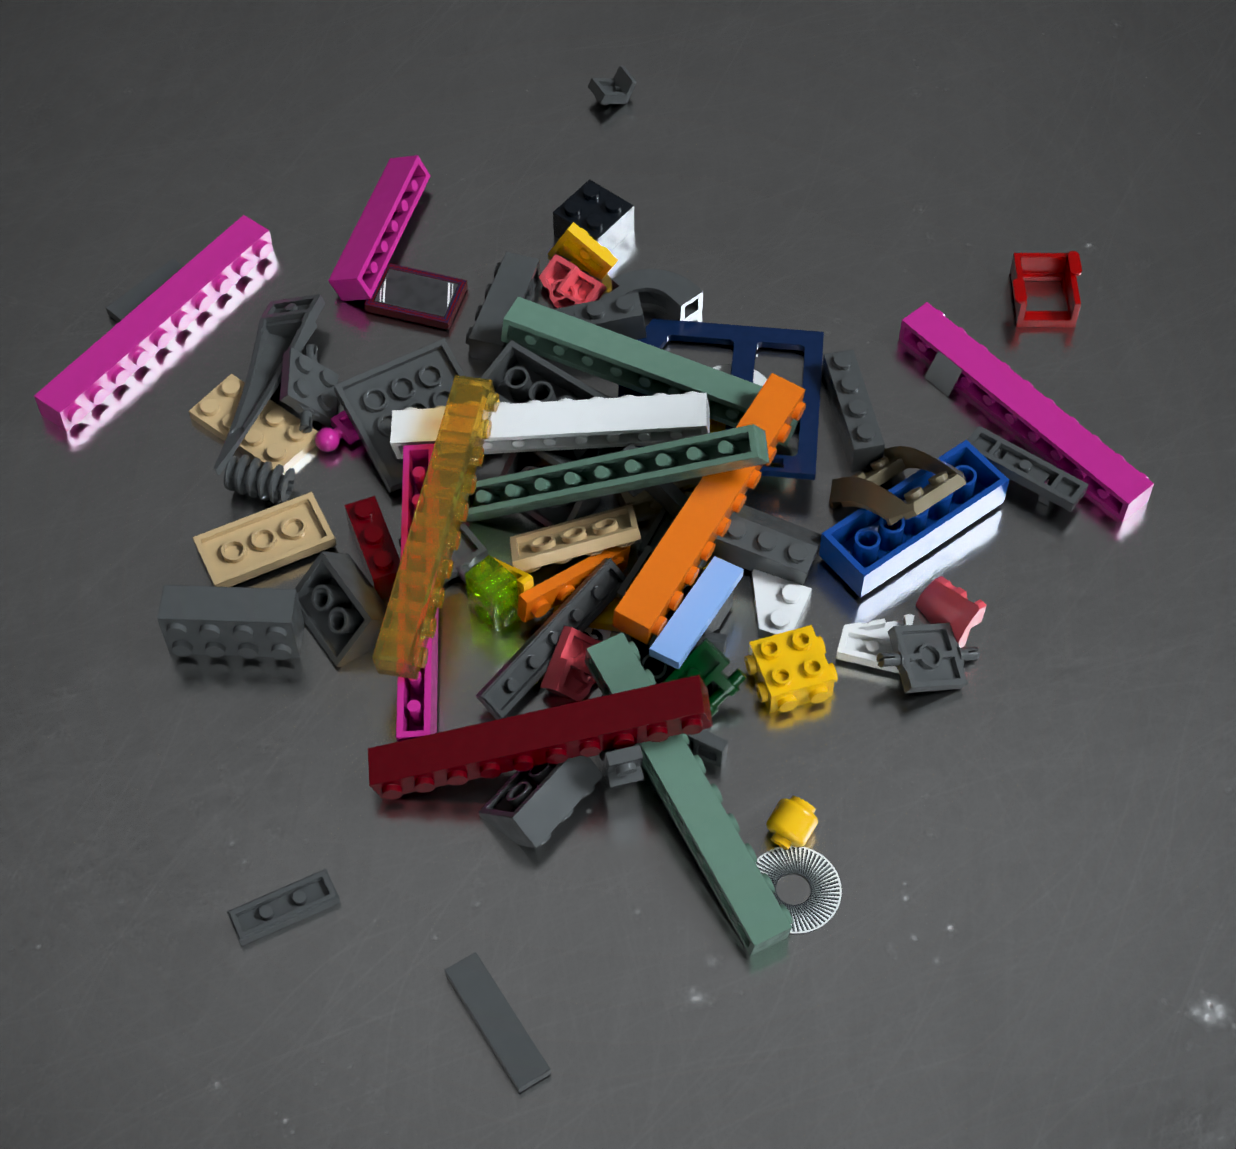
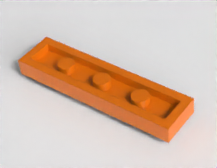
M614 546L604 549L602 553L590 556L519 594L517 616L524 623L535 617L540 618L544 616L550 609L563 603L605 558H611L623 572L628 564L630 546Z

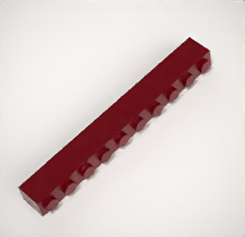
M695 675L368 748L369 786L382 799L393 800L407 793L416 791L422 793L430 792L435 787L449 784L463 785L468 780L481 777L495 778L501 773L513 770L528 771L536 765L545 763L560 764L568 758L578 756L592 757L600 754L601 751L614 748L623 749L634 746L637 743L647 741L661 742L670 736L679 734H698L703 729L713 727L708 689L700 675Z

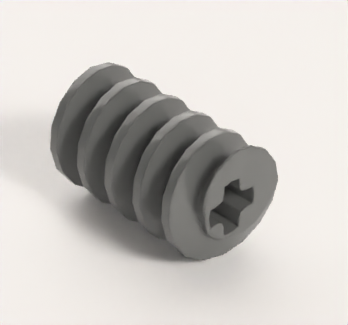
M247 454L242 455L239 461L237 456L233 455L225 469L224 486L229 491H237L242 495L248 493L252 498L259 497L265 502L271 500L273 504L278 505L288 501L293 491L295 469L290 467L285 475H283L284 466L278 464L274 471H272L273 466L270 461H266L261 468V460L257 457L250 464V457Z

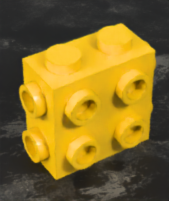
M812 625L750 641L748 655L744 656L748 674H754L757 681L755 684L757 697L761 703H766L769 713L777 711L788 712L799 705L810 702H823L833 695L834 683L838 681L834 664L828 663L825 657L826 648L821 636H816Z

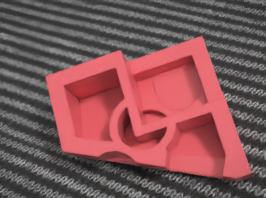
M556 253L539 276L543 286L549 293L550 300L556 308L596 301L607 289L603 283L582 272L575 264Z
M940 576L926 587L915 606L931 624L950 623L955 640L963 648L966 645L970 629L982 622L987 605L982 600L974 603L969 601L967 592L964 589L955 587L949 580Z
M564 626L540 687L576 702L582 701L589 694L592 685L596 683L585 664L586 648L602 641L596 640L573 627Z

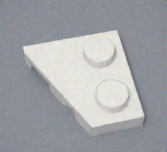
M753 569L751 582L754 590L755 612L757 613L758 636L765 638L797 629L811 597L812 588Z

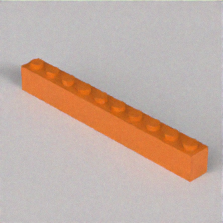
M771 373L736 426L737 428L754 424L765 430L770 463L702 477L615 608L613 627L646 645L653 635L659 636L667 623V618L665 617L669 610L675 611L680 605L684 596L682 590L686 584L691 586L696 580L700 568H698L702 560L707 562L716 546L714 543L718 535L723 537L731 524L730 516L733 512L739 513L747 498L745 493L749 488L753 490L757 486L762 475L760 470L763 465L769 466L777 452V449H775L778 442L784 443L792 428L790 424L793 419L798 421L806 408V403L803 402L806 389Z

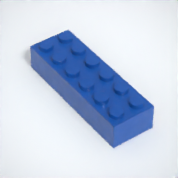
M963 441L937 458L963 472L966 484L915 517L907 520L903 517L893 525H888L886 520L879 515L860 508L822 533L819 556L860 598L1004 502L1009 479L969 441ZM920 469L888 491L904 501V494L917 487L923 489L930 484L928 479L936 474Z

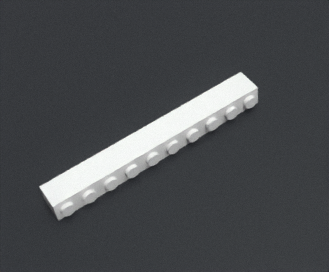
M695 391L671 395L656 393L652 396L624 395L619 398L592 397L584 400L564 398L549 402L532 400L527 403L514 404L499 402L496 405L436 406L427 409L408 407L403 410H392L390 445L397 459H403V445L434 443L439 457L626 447L631 443L635 446L655 445L710 433V408L707 393Z

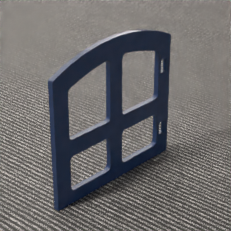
M652 319L645 327L647 337L636 340L660 349L671 340L731 345L733 347L731 375L752 383L756 349L774 348L802 351L804 353L802 388L806 389L803 398L806 408L800 418L798 453L794 456L775 455L771 463L783 464V468L763 465L760 472H762L761 476L815 480L824 332ZM618 386V398L624 395L648 396L624 386ZM726 425L725 430L733 429L734 427Z

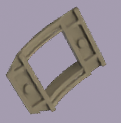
M895 446L884 448V457L871 463L872 469L865 474L861 471L850 477L832 479L829 504L831 508H836L841 504L843 507L863 508L885 519L888 525H893L903 517L907 520L919 515L964 486L966 480L963 472L940 459L915 448ZM907 468L923 469L936 474L928 479L930 484L923 489L917 487L904 494V501L880 486Z

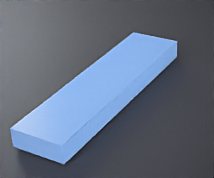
M714 556L649 648V656L679 670L743 577L744 569Z

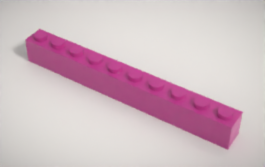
M241 216L37 392L34 398L41 415L66 432L75 424L81 422L84 416L93 408L101 404L118 386L123 385L135 371L144 366L160 349L166 347L177 334L185 330L202 312L207 311L211 304L227 293L236 282L246 276L262 259L269 256L270 252L273 251L270 231L247 216Z
M926 302L902 319L899 334L901 342L930 365L938 351L963 371L955 383L956 387L1049 463L1089 484L1086 493L1120 521L1124 522L1148 502L1154 483L1144 473L1135 469L1122 455L1115 453L1098 436L1090 433L1074 417L1069 416L1060 409L1053 400L1045 397L1029 381L1024 380L1015 373L1008 364L1000 361L984 345L979 344L970 337L963 328L958 327L945 317L943 312Z
M435 443L403 445L396 739L398 742L437 733L441 463Z

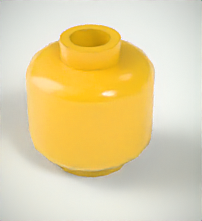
M792 795L790 799H781L766 823L767 829L773 834L770 840L786 850H789L791 845L803 847L818 824V818L814 814L816 809L797 796Z

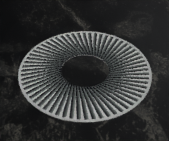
M791 845L789 850L781 847L771 849L757 859L756 865L761 874L766 873L774 885L775 892L773 894L779 905L784 904L791 914L793 921L791 924V934L807 933L825 925L834 916L841 901V882L837 871L823 855L806 847L800 848ZM796 873L805 877L811 887L809 898L798 905L783 902L776 891L777 882L782 876Z

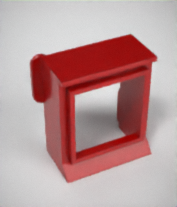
M1078 252L1013 254L1009 274L1012 280L1016 308V327H1076L1081 307L1076 276L1082 273ZM1025 281H1061L1066 311H1026L1027 294Z

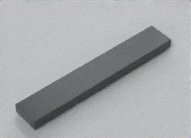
M605 558L477 693V699L496 720L504 718L546 673L564 626L573 627L584 632L616 598L617 591L623 584L626 576L611 558Z

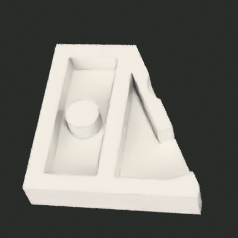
M907 614L904 615L902 620L885 622V618L865 624L858 622L844 625L836 659L900 674L896 666L879 667L877 655L879 653H893L888 631L893 626L913 625L915 615Z

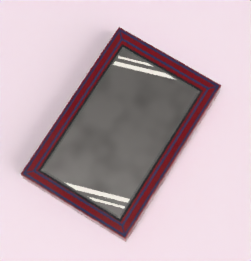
M388 263L372 298L367 299L364 304L365 311L449 330L468 288L467 280Z

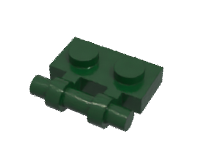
M705 638L688 655L679 670L675 668L661 683L700 675L705 686L714 680L719 687L709 696L711 717H713L719 711L718 706L729 695L733 697L740 690L739 685L747 677L738 668L730 676L725 675L722 670L730 663V660Z

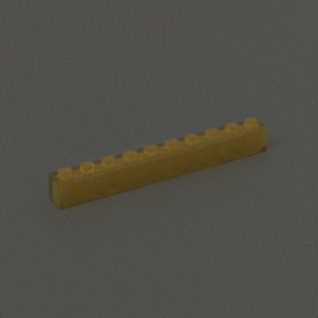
M458 375L454 377L372 657L379 674L417 680L420 668H425L427 664L428 648L426 647L428 639L433 638L436 632L437 621L435 614L437 608L441 609L444 603L445 579H450L452 575L453 561L451 557L453 550L457 551L460 546L461 522H466L468 517L469 504L467 500L469 494H474L477 482L476 468L477 466H482L484 460L483 443L485 439L490 438L492 430L490 418L492 412L496 413L499 406V394L495 393L492 380Z

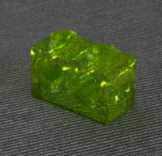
M488 555L465 574L469 610L496 633L502 627L512 624L517 618V578L492 556Z

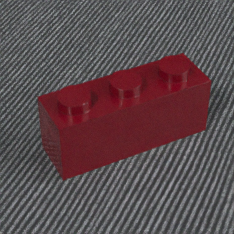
M372 496L344 505L350 532L371 585L382 599L400 594V558L376 497Z

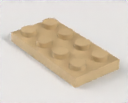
M230 374L189 410L190 418L225 442L236 414L245 382ZM269 399L240 443L237 451L243 455L247 454L251 460L256 457L261 460V467L266 461L272 462V471H274L278 464L284 466L285 474L290 467L292 468L316 446L315 436L318 431L313 428L310 433H303V430H299L300 419Z
M312 492L193 537L197 551L215 587L234 586L337 545L335 537Z
M633 504L511 536L510 546L513 566L526 573H532L544 565L552 563L565 564L574 557L585 554L587 556H594L602 553L607 548L614 546L628 547L634 544L635 541L641 539Z

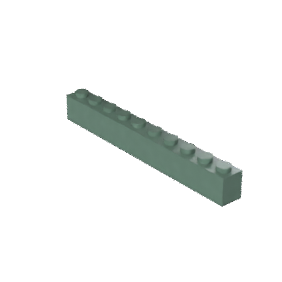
M521 297L516 298L503 319L502 342L509 343L513 340L537 355L648 396L656 393L667 395L684 394L689 391L707 393L710 419L736 428L763 387ZM793 419L790 424L792 428L789 436L784 443L778 442V444L785 447L788 446L799 420Z
M752 424L451 486L454 518L474 522L767 464L770 462L765 430Z
M623 632L586 648L585 664L603 696L656 684L649 669L644 670L639 661L640 654L633 641L628 642ZM687 734L670 736L661 742L647 741L635 744H640L644 769L749 955L752 956L786 939L792 929L791 924L793 921L791 914L784 904L779 905L773 894L775 889L771 879L766 873L761 874L756 865L757 857L749 843L744 844L738 834L740 828L733 814L726 813L721 804L723 799L718 787L714 783L710 785L705 776L706 769L702 759L697 754L693 755L688 747L689 739Z

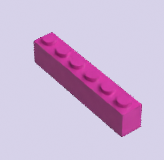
M418 155L389 159L328 280L342 301L372 298L430 179V174Z

